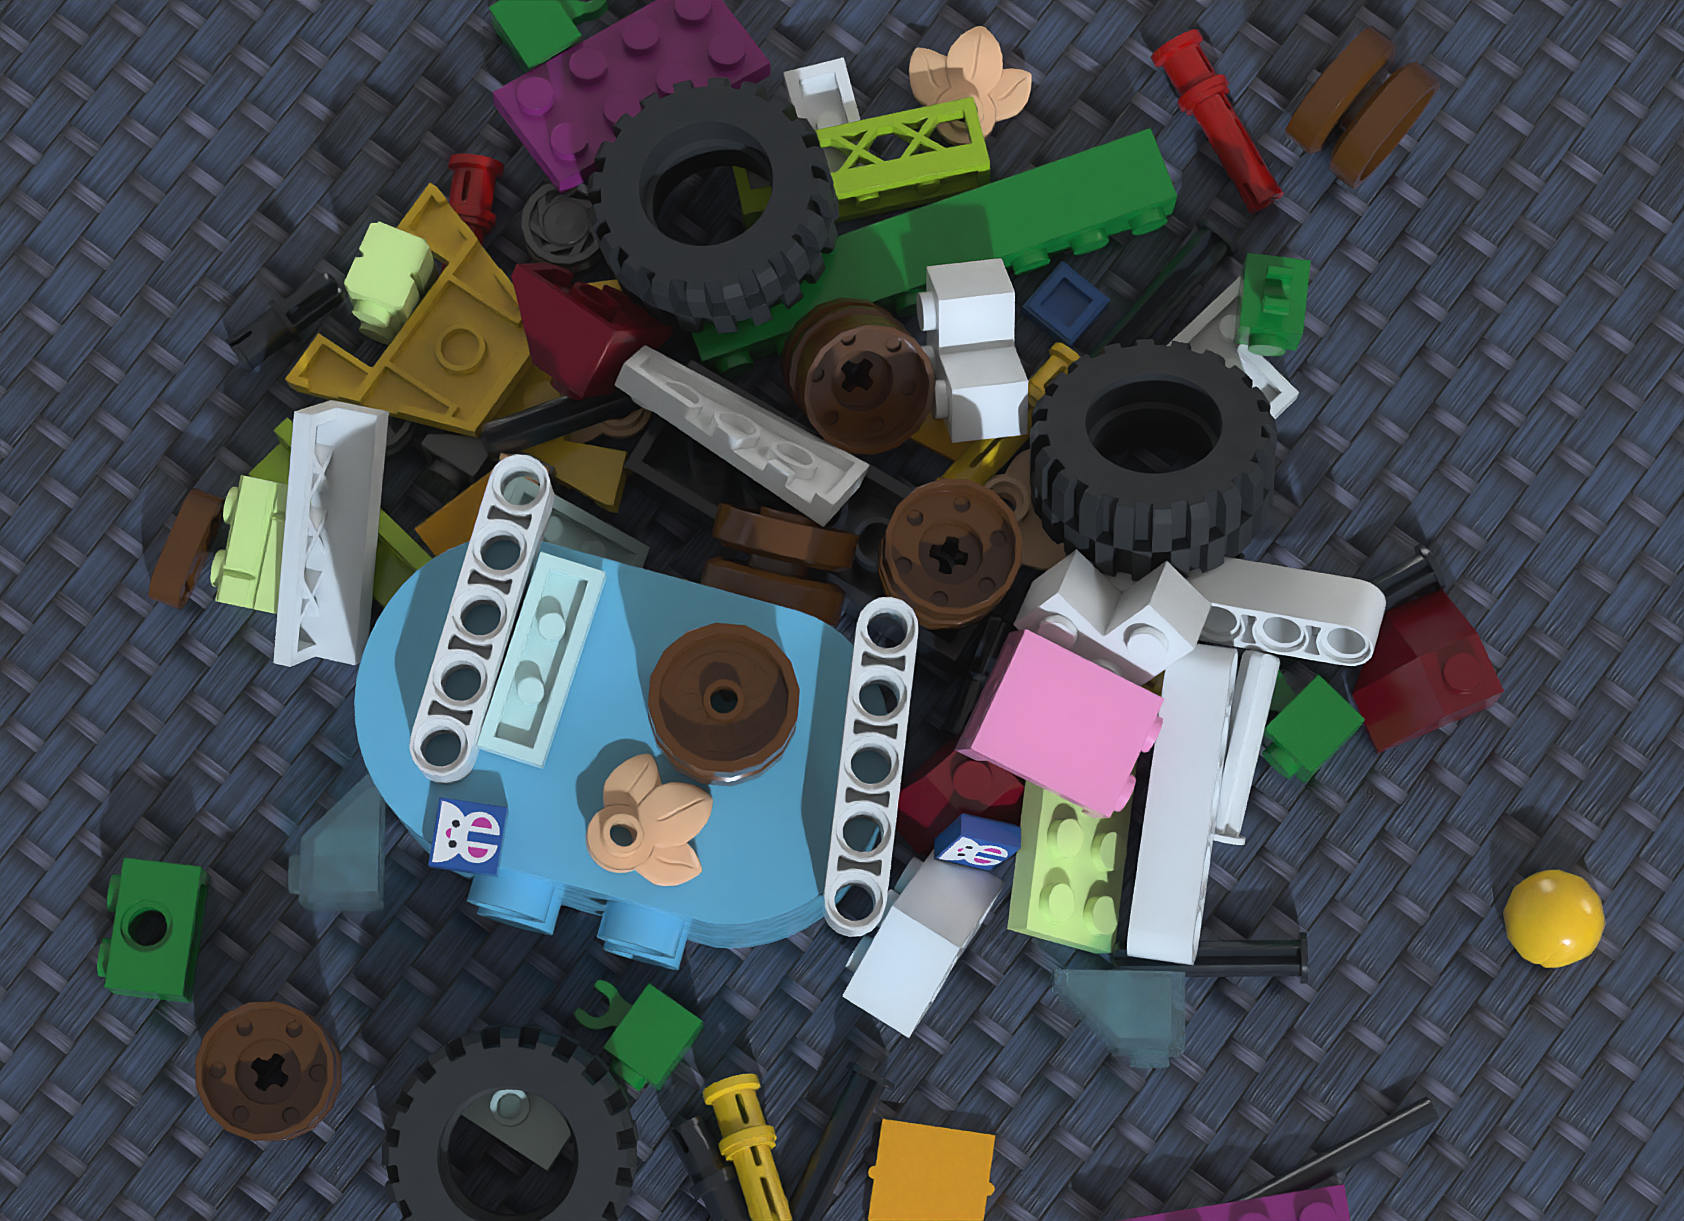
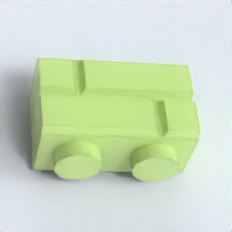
M378 221V223H370L359 248L362 257H355L344 285L354 307L352 313L361 322L359 331L377 342L390 345L437 281L439 274L430 246L426 243L425 239Z
M241 475L239 487H232L229 490L223 511L224 522L231 525L226 550L220 549L216 553L211 567V584L214 587H218L215 601L277 614L288 484Z

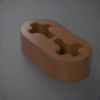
M193 488L189 492L154 569L148 592L150 599L180 610L186 605L221 527L226 499L197 488Z

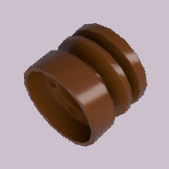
M841 297L816 305L795 323L784 342L780 369L787 394L826 442L847 453L874 455L899 447L919 431L932 409L936 382L930 358L889 311L867 299ZM848 360L856 365L859 364L858 369L853 374L846 370H841L843 364Z
M942 478L917 487L897 505L878 547L877 575L885 596L902 600L909 605L917 617L918 625L933 630L955 631L980 622L999 605L1011 587L1021 565L1022 534L1013 511L995 491L972 480ZM942 547L953 549V560L962 563V565H955L950 574L939 572V561L930 557L938 556Z
M277 1001L249 1002L223 1014L204 1035L195 1059L196 1089L206 1112L226 1131L252 1141H289L314 1130L333 1110L342 1087V1057L331 1033L312 1015ZM281 1055L285 1059L281 1070L289 1076L284 1086L271 1084L265 1091L261 1087L264 1075L257 1070L259 1063L262 1060L275 1062Z

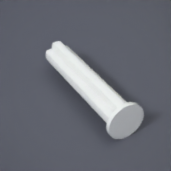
M1246 650L1242 654L1234 689L1213 839L1215 841L1234 845L1245 844L1246 837L1240 835L1280 666L1279 658L1268 652Z

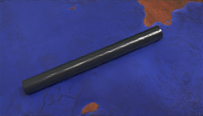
M1425 1096L1229 1202L1308 1190L1438 1120L1439 1117L1430 1099Z

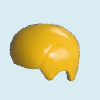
M1559 869L1544 870L1524 879L1513 888L1503 911L1508 940L1522 958L1533 964H1540L1545 968L1564 967L1589 956L1597 947L1606 924L1602 900L1584 878Z

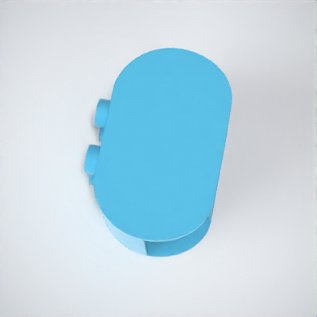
M501 540L495 542L486 551L484 563L494 570L508 569L517 562L520 557L521 548L511 541ZM470 541L451 548L430 560L417 570L388 602L367 640L357 674L354 707L358 743L368 772L380 794L410 834L429 854L439 797L508 807L509 813L498 877L452 871L472 881L467 901L479 906L478 915L519 929L553 935L561 905L602 916L597 937L605 941L604 950L635 961L672 970L679 969L687 940L715 948L754 947L787 938L806 929L824 917L822 900L853 645L833 627L814 616L797 610L542 541L537 561L540 552L604 571L607 576L544 769L480 749L470 774L460 782L446 785L437 784L423 775L412 760L409 746L410 736ZM482 604L476 606L469 611L465 618V629L474 635L489 634L497 628L501 612L492 605ZM713 623L746 625L771 638L791 661L800 688L795 734L782 759L761 777L731 787L701 784L677 772L657 749L648 721L650 676L664 650L687 631ZM471 669L455 671L446 682V695L453 700L459 701L472 698L481 686V676ZM871 684L865 687L859 693V701L863 709L875 716L887 715L885 701L879 685ZM720 694L711 697L712 708L719 713H729L737 705V699L725 702ZM452 734L435 736L426 747L425 757L427 762L434 766L442 767L453 763L461 752V741ZM863 751L851 760V769L855 777L861 782L875 784L883 781L889 775V765L880 753ZM651 754L659 770L662 785L669 782L689 783L700 787L713 798L712 811L707 823L693 839L687 842L698 856L702 872L685 883L676 886L654 885L635 870L627 873L611 872L596 864L588 853L585 843L586 829L593 816L603 808L604 783L614 769L636 755ZM855 818L843 828V838L850 848L859 852H869L875 849L880 830L873 821L866 818ZM623 827L610 829V837L615 844L619 846H629L632 844L633 839L627 829ZM846 886L835 895V906L841 902L854 886Z

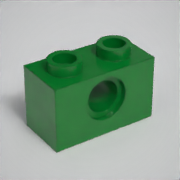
M124 858L121 874H113L111 876L107 895V910L110 913H115L112 938H103L101 941L97 973L99 977H106L104 987L113 994L192 1003L210 875L201 866ZM154 914L163 915L167 922V930L162 940L151 946L139 945L136 938V930L139 923L147 916Z

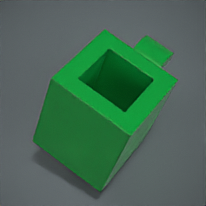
M495 0L496 3L489 7L494 30L523 74L583 42L582 35L576 26L600 18L608 9L607 0H592L590 2H581L579 0Z
M1247 253L1240 276L1234 344L1248 345V351L1262 356H1281L1286 353V350H1297L1304 329L1311 260Z
M1278 670L1268 715H1273L1275 718L1264 729L1261 743L1266 748L1262 751V755L1280 775L1287 779L1295 775L1305 784L1358 731L1365 719L1319 674L1297 695L1286 683L1283 674Z
M597 980L594 988L601 995L608 998L610 1003L609 1009L603 1016L592 1017L578 1007L574 1012L577 1021L585 1029L592 1032H605L610 1029H616L603 1047L606 1055L614 1060L609 1066V1071L638 1092H640L645 1083L660 1091L703 1031L704 1025L702 1020L651 984L647 985L634 1005H631L620 996L618 990L612 984L603 980Z

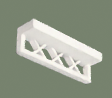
M334 400L294 411L273 661L275 664L291 667L313 657L351 665H357L361 661L369 638L389 411Z

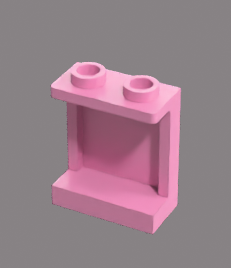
M1027 629L1013 631L1008 634L955 750L976 761H989L1083 808L1082 813L1092 818H1110L1113 810L1119 812L1124 808L1133 792L1136 777L1130 773L1140 751L1148 752L1160 733L1163 718L1157 714L1164 698Z

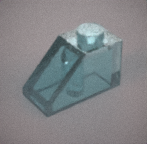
M370 774L364 776L301 837L300 855H290L288 867L290 894H299V903L306 911H384L387 803L375 786Z
M1054 969L1051 976V991L1114 1056H1130L1131 1067L1166 1068L1169 1067V1057H1180L1185 1051V972Z

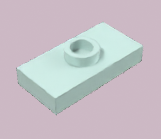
M500 1090L489 1093L471 1103L461 1114L548 1172L572 1137L569 1127L559 1111L545 1099L526 1091Z

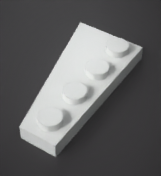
M646 345L623 364L615 382V386L630 395L636 404L655 412L823 527L860 487L870 466L866 462Z

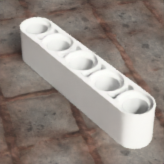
M515 454L504 458L495 465L489 477L410 736L409 750L412 760L427 779L437 784L450 785L460 782L470 774L476 763L480 750L477 747V742L528 591L553 508L554 492L547 470L539 460L529 455ZM521 476L530 477L540 484V491L537 497L528 504L513 505L504 499L506 486L515 478ZM501 540L511 541L521 548L520 557L517 562L508 569L494 570L484 563L486 551L495 542ZM485 604L498 608L501 612L500 622L491 633L474 635L465 629V618L474 607ZM461 669H471L481 676V686L478 692L472 698L464 701L453 700L445 693V685L449 676ZM452 734L461 741V752L458 758L453 763L443 767L428 763L425 753L430 740L437 735Z
M1224 557V564L1204 574L1199 568L1189 571V577L1186 579L1212 604L1198 640L1339 665L1356 666L1367 662L1372 657L1386 607L1385 596L1379 588L1370 582ZM1088 560L1095 567V563ZM1117 572L1115 577L1103 574L1121 593L1138 582L1132 581L1131 574Z
M882 597L868 603L860 613L854 634L822 900L823 915L828 925L837 933L848 937L862 936L872 931L880 922L887 903L918 639V620L913 609L904 601L893 597ZM883 617L896 620L901 624L905 632V639L894 648L877 646L871 641L867 633V627L872 621ZM871 684L885 685L894 692L897 698V707L891 713L884 716L869 714L863 709L859 701V693ZM863 751L880 753L889 765V775L879 783L868 784L861 782L855 777L851 769V760ZM855 818L869 819L878 826L881 832V843L877 848L869 852L855 851L846 844L843 838V828L849 821ZM856 885L864 888L870 894L873 900V911L868 917L858 921H851L838 913L834 898L846 886Z
M1196 644L1194 650L1165 669L1161 695L1164 701L1159 710V716L1163 718V724L1154 744L1128 928V956L1193 965L1195 962L1236 682L1237 649Z

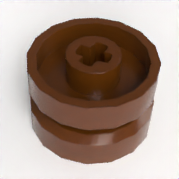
M1373 26L1367 27L1356 36L1338 57L1328 65L1315 81L1285 129V136L1308 154L1324 150L1344 131L1330 154L1328 170L1351 189H1356L1365 182L1392 153L1422 115L1441 83L1440 79L1415 61L1398 68L1382 84L1395 63L1397 45Z
M719 503L712 536L719 544L749 553L748 561L723 556L706 560L700 584L797 610L814 616L828 625H839L846 592L832 581L808 574L810 567L834 572H841L852 568L860 535L827 525L823 527L806 515L765 506H761V509L758 510Z
M713 623L687 631L664 650L650 676L648 721L656 747L677 772L701 784L731 787L757 779L782 759L795 734L800 688L791 661L778 645L764 634L746 625ZM720 694L725 702L737 699V705L729 713H719L712 708L711 697Z

